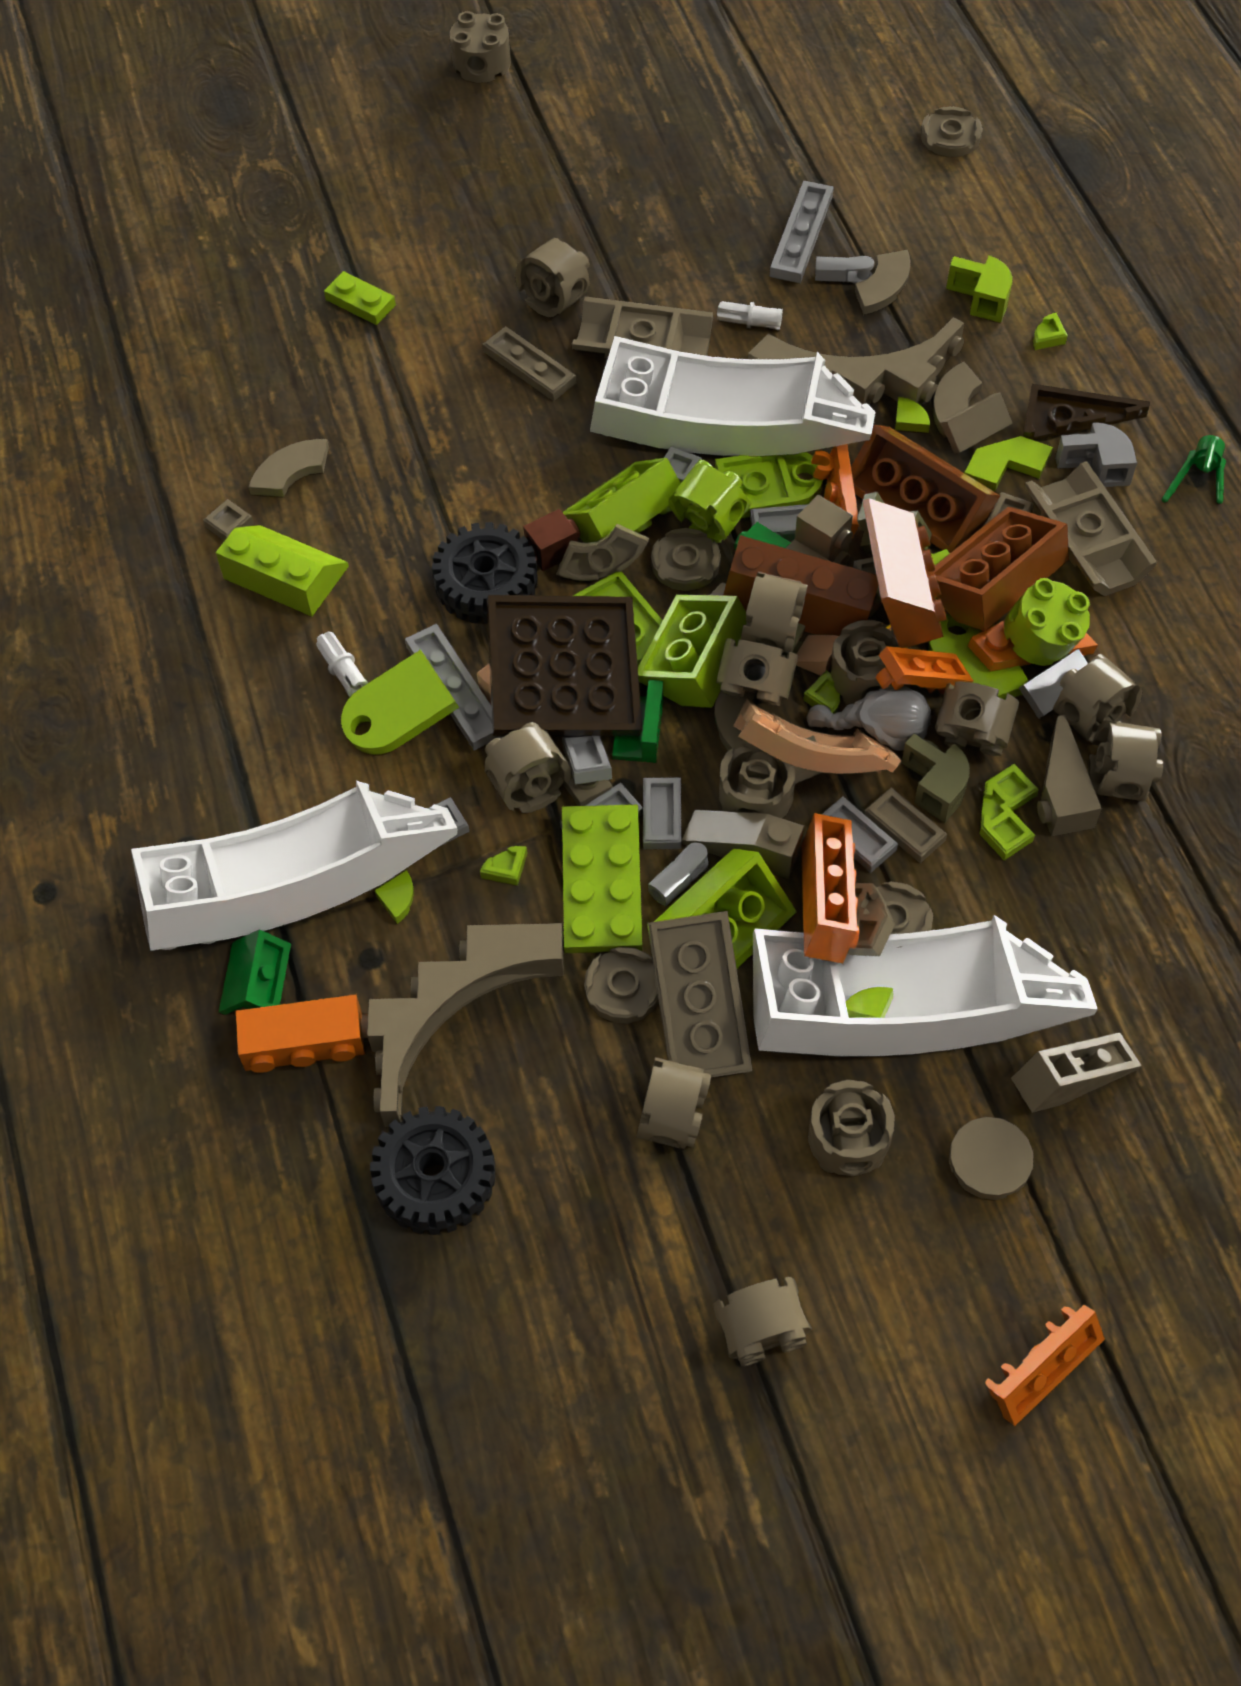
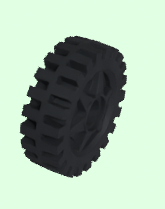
M486 522L485 529H480L479 523L471 524L472 531H468L463 526L458 529V537L450 533L446 536L447 543L442 541L438 546V552H435L433 556V580L440 603L442 605L445 604L446 610L450 614L455 612L456 617L464 620L468 615L470 623L477 624L479 617H483L484 624H488V595H535V588H537V563L532 545L529 546V541L525 536L520 538L519 531L514 528L508 533L507 525L500 524L497 530L494 529L493 522Z
M435 1106L434 1112H429L428 1107L418 1108L419 1114L413 1116L411 1111L403 1114V1121L400 1123L395 1119L388 1125L389 1132L381 1133L378 1138L379 1145L378 1147L374 1146L372 1152L373 1162H370L371 1180L379 1203L384 1208L386 1214L392 1220L395 1219L398 1225L405 1229L409 1226L413 1232L423 1234L424 1230H429L431 1235H439L441 1229H447L449 1233L457 1230L456 1225L459 1223H463L466 1226L472 1221L474 1213L479 1215L483 1211L484 1202H489L492 1195V1186L495 1185V1161L485 1132L480 1126L477 1127L475 1121L468 1115L466 1118H463L460 1111L452 1109L448 1113L445 1107ZM438 1164L444 1167L435 1176L423 1174L424 1170L430 1165Z

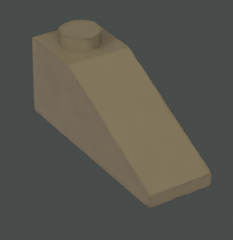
M1065 715L1057 717L1051 737L1041 799L1037 803L1039 819L1042 824H1047L1051 837L1095 828L1102 809Z
M695 810L682 838V844L688 846L695 842L705 845L708 853L722 858L733 848L759 852L772 874L789 879L801 851L804 825L763 813Z
M1121 1033L1038 1051L1011 1079L1033 1113L1065 1104L1137 1071L1142 1065Z

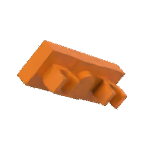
M848 445L834 446L830 454L825 451H815L811 464L819 465H817L813 477L819 480L827 479L824 498L853 515L851 531L854 536L859 524L857 521L858 509Z
M886 646L879 654L886 667L879 671L875 677L882 689H886L891 684L894 690H899L905 684L926 687L929 693H932L937 688L940 694H944L948 683L955 686V682H973V679L954 653Z
M1083 1305L1077 1312L1070 1307L1064 1306L1061 1312L1066 1322L1059 1327L1048 1321L1045 1325L1049 1336L1031 1349L1028 1356L1022 1360L1023 1363L1017 1369L1010 1364L1004 1363L1001 1369L1006 1379L1001 1384H996L989 1378L985 1381L991 1397L997 1400L1004 1419L1012 1425L1016 1426L1105 1340L1096 1312L1086 1305Z

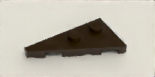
M1032 384L1023 437L1038 440L1091 429L1093 423L1110 425L1147 417L1150 401Z

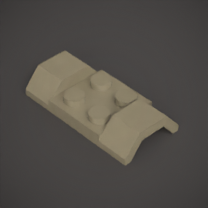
M585 296L582 323L577 340L573 339L572 349L605 354V358H608L614 336L679 352L707 356L713 312Z
M1087 461L1080 463L1066 479L1044 487H1040L1032 480L1026 482L1025 488L1040 509V516L1067 523L1069 560L1074 567H1079L1095 591L1103 596H1107L1132 587L1156 566L1157 561Z

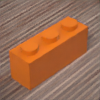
M357 995L236 1011L238 1056L245 1071L251 1070L263 1073L269 1072L278 1066L293 1065L295 1067H306L314 1064L315 1061L332 1059L342 1062L351 1060L358 1055H365L364 1038H362L361 1034L362 1011Z

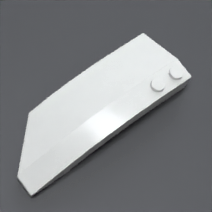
M614 336L595 399L590 432L657 448L670 449L672 446L688 453L721 456L787 455L870 440L875 411L867 403L862 405L853 396L854 389L838 373L832 374L824 366L825 359L818 352L816 357L734 359L679 352Z
M356 781L355 788L320 805L282 820L246 831L209 839L131 849L150 951L159 949L171 950L179 946L199 943L211 944L219 940L248 935L259 929L266 931L310 917L345 903L382 885L456 836L457 826L448 808L435 804L430 809L415 805V798L389 790L384 795L369 791V784Z
M995 915L992 921L954 928L890 934L880 956H857L847 953L843 964L805 957L804 933L755 929L753 932V1015L758 1049L760 1051L829 1056H888L960 1049L1007 1040L1095 1015L1097 1006L1087 978L1075 970L1069 974L1051 962L1052 954L1028 938L1022 942L1006 931L1007 923ZM872 987L893 988V999L885 1018H849L846 1001L852 995Z

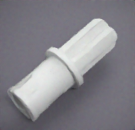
M722 301L718 305L717 319L747 324V328L757 326L780 330L783 309L755 306L754 302H751L750 305Z
M328 631L317 637L316 646L329 664L328 671L332 675L337 676L348 696L351 697L359 690V685L363 687L368 684L354 664V656L345 651L334 633Z

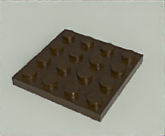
M488 595L487 621L493 736H506L512 731L521 729L530 722L538 724L549 736H640L642 720L632 597Z

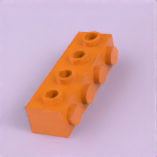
M814 813L801 845L804 956L843 964L849 949H855L859 939V926L857 925L856 918L858 898L855 897L857 873L854 869L853 859L855 843H853L852 820Z

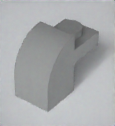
M1093 423L1090 434L1061 435L1055 457L1057 468L1078 467L1080 463L1087 461L1105 487L1129 486L1137 465L1134 448L1128 436L1118 428L1104 423Z

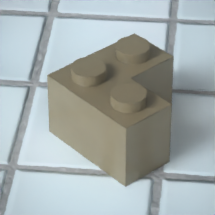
M817 495L797 515L795 539L786 549L846 566L850 559L848 550L849 543L853 537V532L851 531L853 515L822 496Z

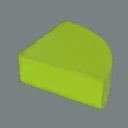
M1057 313L1044 317L1043 321L1036 328L1033 337L1035 350L1066 344L1068 335Z
M898 397L895 430L929 433L930 420L925 409L911 399Z
M826 670L804 693L803 700L812 707L820 704L827 706L835 714L839 709L840 694L834 688L831 673Z
M512 846L507 848V851H503L493 858H488L480 870L481 878L518 886L527 857V847Z
M407 870L375 890L377 899L397 924L408 915L414 896L412 879Z
M872 987L852 995L846 1001L849 1018H885L893 999V988Z

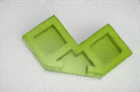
M1023 436L976 449L964 473L992 491H996L1007 468L1039 479L1051 456L1053 447Z
M1012 764L986 781L983 790L979 834L1003 860H1006L1033 842L1035 834L1013 811L1035 798L1039 789L1015 764Z

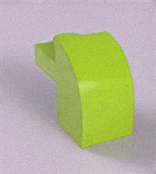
M954 256L950 264L946 289L973 296L970 315L1001 323L1008 305L1012 286V274L1002 261L992 256H988L985 264Z

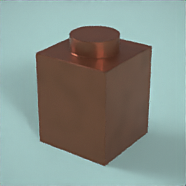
M560 509L523 526L524 536L529 541V546L532 545L536 563L542 571L561 563L570 541L578 542V538H580V531L573 519L568 520Z

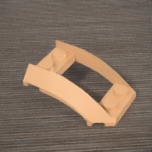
M749 699L745 701L734 723V727L741 730L738 736L782 762L811 771L853 774L874 771L881 773L882 770H888L893 773L901 762V759L890 748L881 745L859 729H856L853 735L815 732L794 725L773 713L771 714L755 705ZM811 736H814L815 739H816V742L811 741V740L806 739V738H809V737H811Z

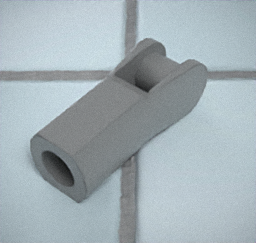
M816 256L815 280L846 281L851 283L867 280L872 275L870 270L874 267V260L869 256L849 258Z
M697 842L689 844L675 861L671 862L648 884L650 895L658 903L667 906L692 881L708 869V851L705 845Z

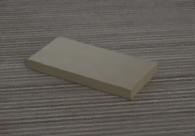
M728 911L647 923L668 1061L704 1069V1073L711 1074V1077L752 1071Z

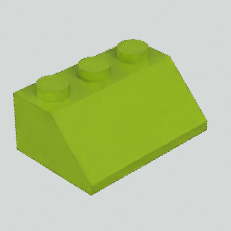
M668 458L634 462L566 509L563 514L568 520L573 519L580 531V539L585 543L596 542L609 535L616 524L639 533L652 525L650 519L658 514L664 515L672 511L668 500L681 482Z
M261 525L234 528L216 551L224 579L311 617L349 567L348 562Z
M676 595L638 666L639 682L648 687L649 680L663 681V696L681 706L712 708L721 691V685L717 684L716 680L726 639L735 640L737 647L739 639L741 640L743 625L747 623L746 611L737 596Z
M733 848L654 922L728 911L736 969H738L753 954V932L755 929L778 930L797 911L759 852Z

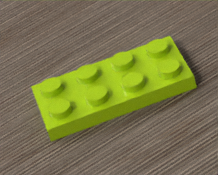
M638 804L562 807L565 953L610 952V949L617 947L636 948L643 951Z

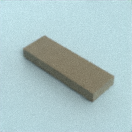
M506 326L483 343L484 353L552 401L558 399L576 384V375Z

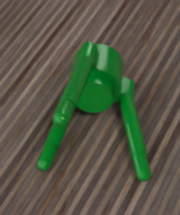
M1207 435L1199 439L1196 450L1189 451L1187 460L1163 495L1162 502H1168L1191 466L1196 464L1197 468L1205 473L1216 470V502L1218 504L1223 503L1226 460L1223 458L1225 443L1221 438Z

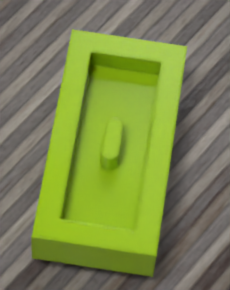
M344 271L324 290L327 301L375 325H378L396 306L393 295Z

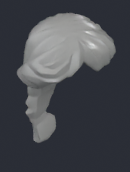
M890 685L886 689L881 688L869 691L865 698L856 701L854 704L847 705L842 712L835 714L827 706L821 704L814 705L808 711L806 718L811 728L827 727L834 730L851 729L854 726L863 727L881 745H887L895 751H903L905 743L913 734L924 739L927 735L928 727L931 725L932 716L925 697L919 692L907 686L894 690L893 686Z

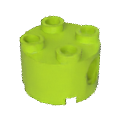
M702 459L698 460L668 500L671 510L681 522L686 517L692 523L689 527L690 529L706 533L707 538L711 539L712 542L714 539L716 543H721L723 539L727 538L751 506V501L740 488L743 481L738 475L731 471L722 473Z
M1040 578L1023 593L1004 620L1006 639H1011L1014 644L1012 647L1013 651L1027 662L1041 666L1052 665L1054 661L1065 658L1085 636L1090 625L1089 599L1084 593L1075 591L1064 583L1052 581L1048 578Z

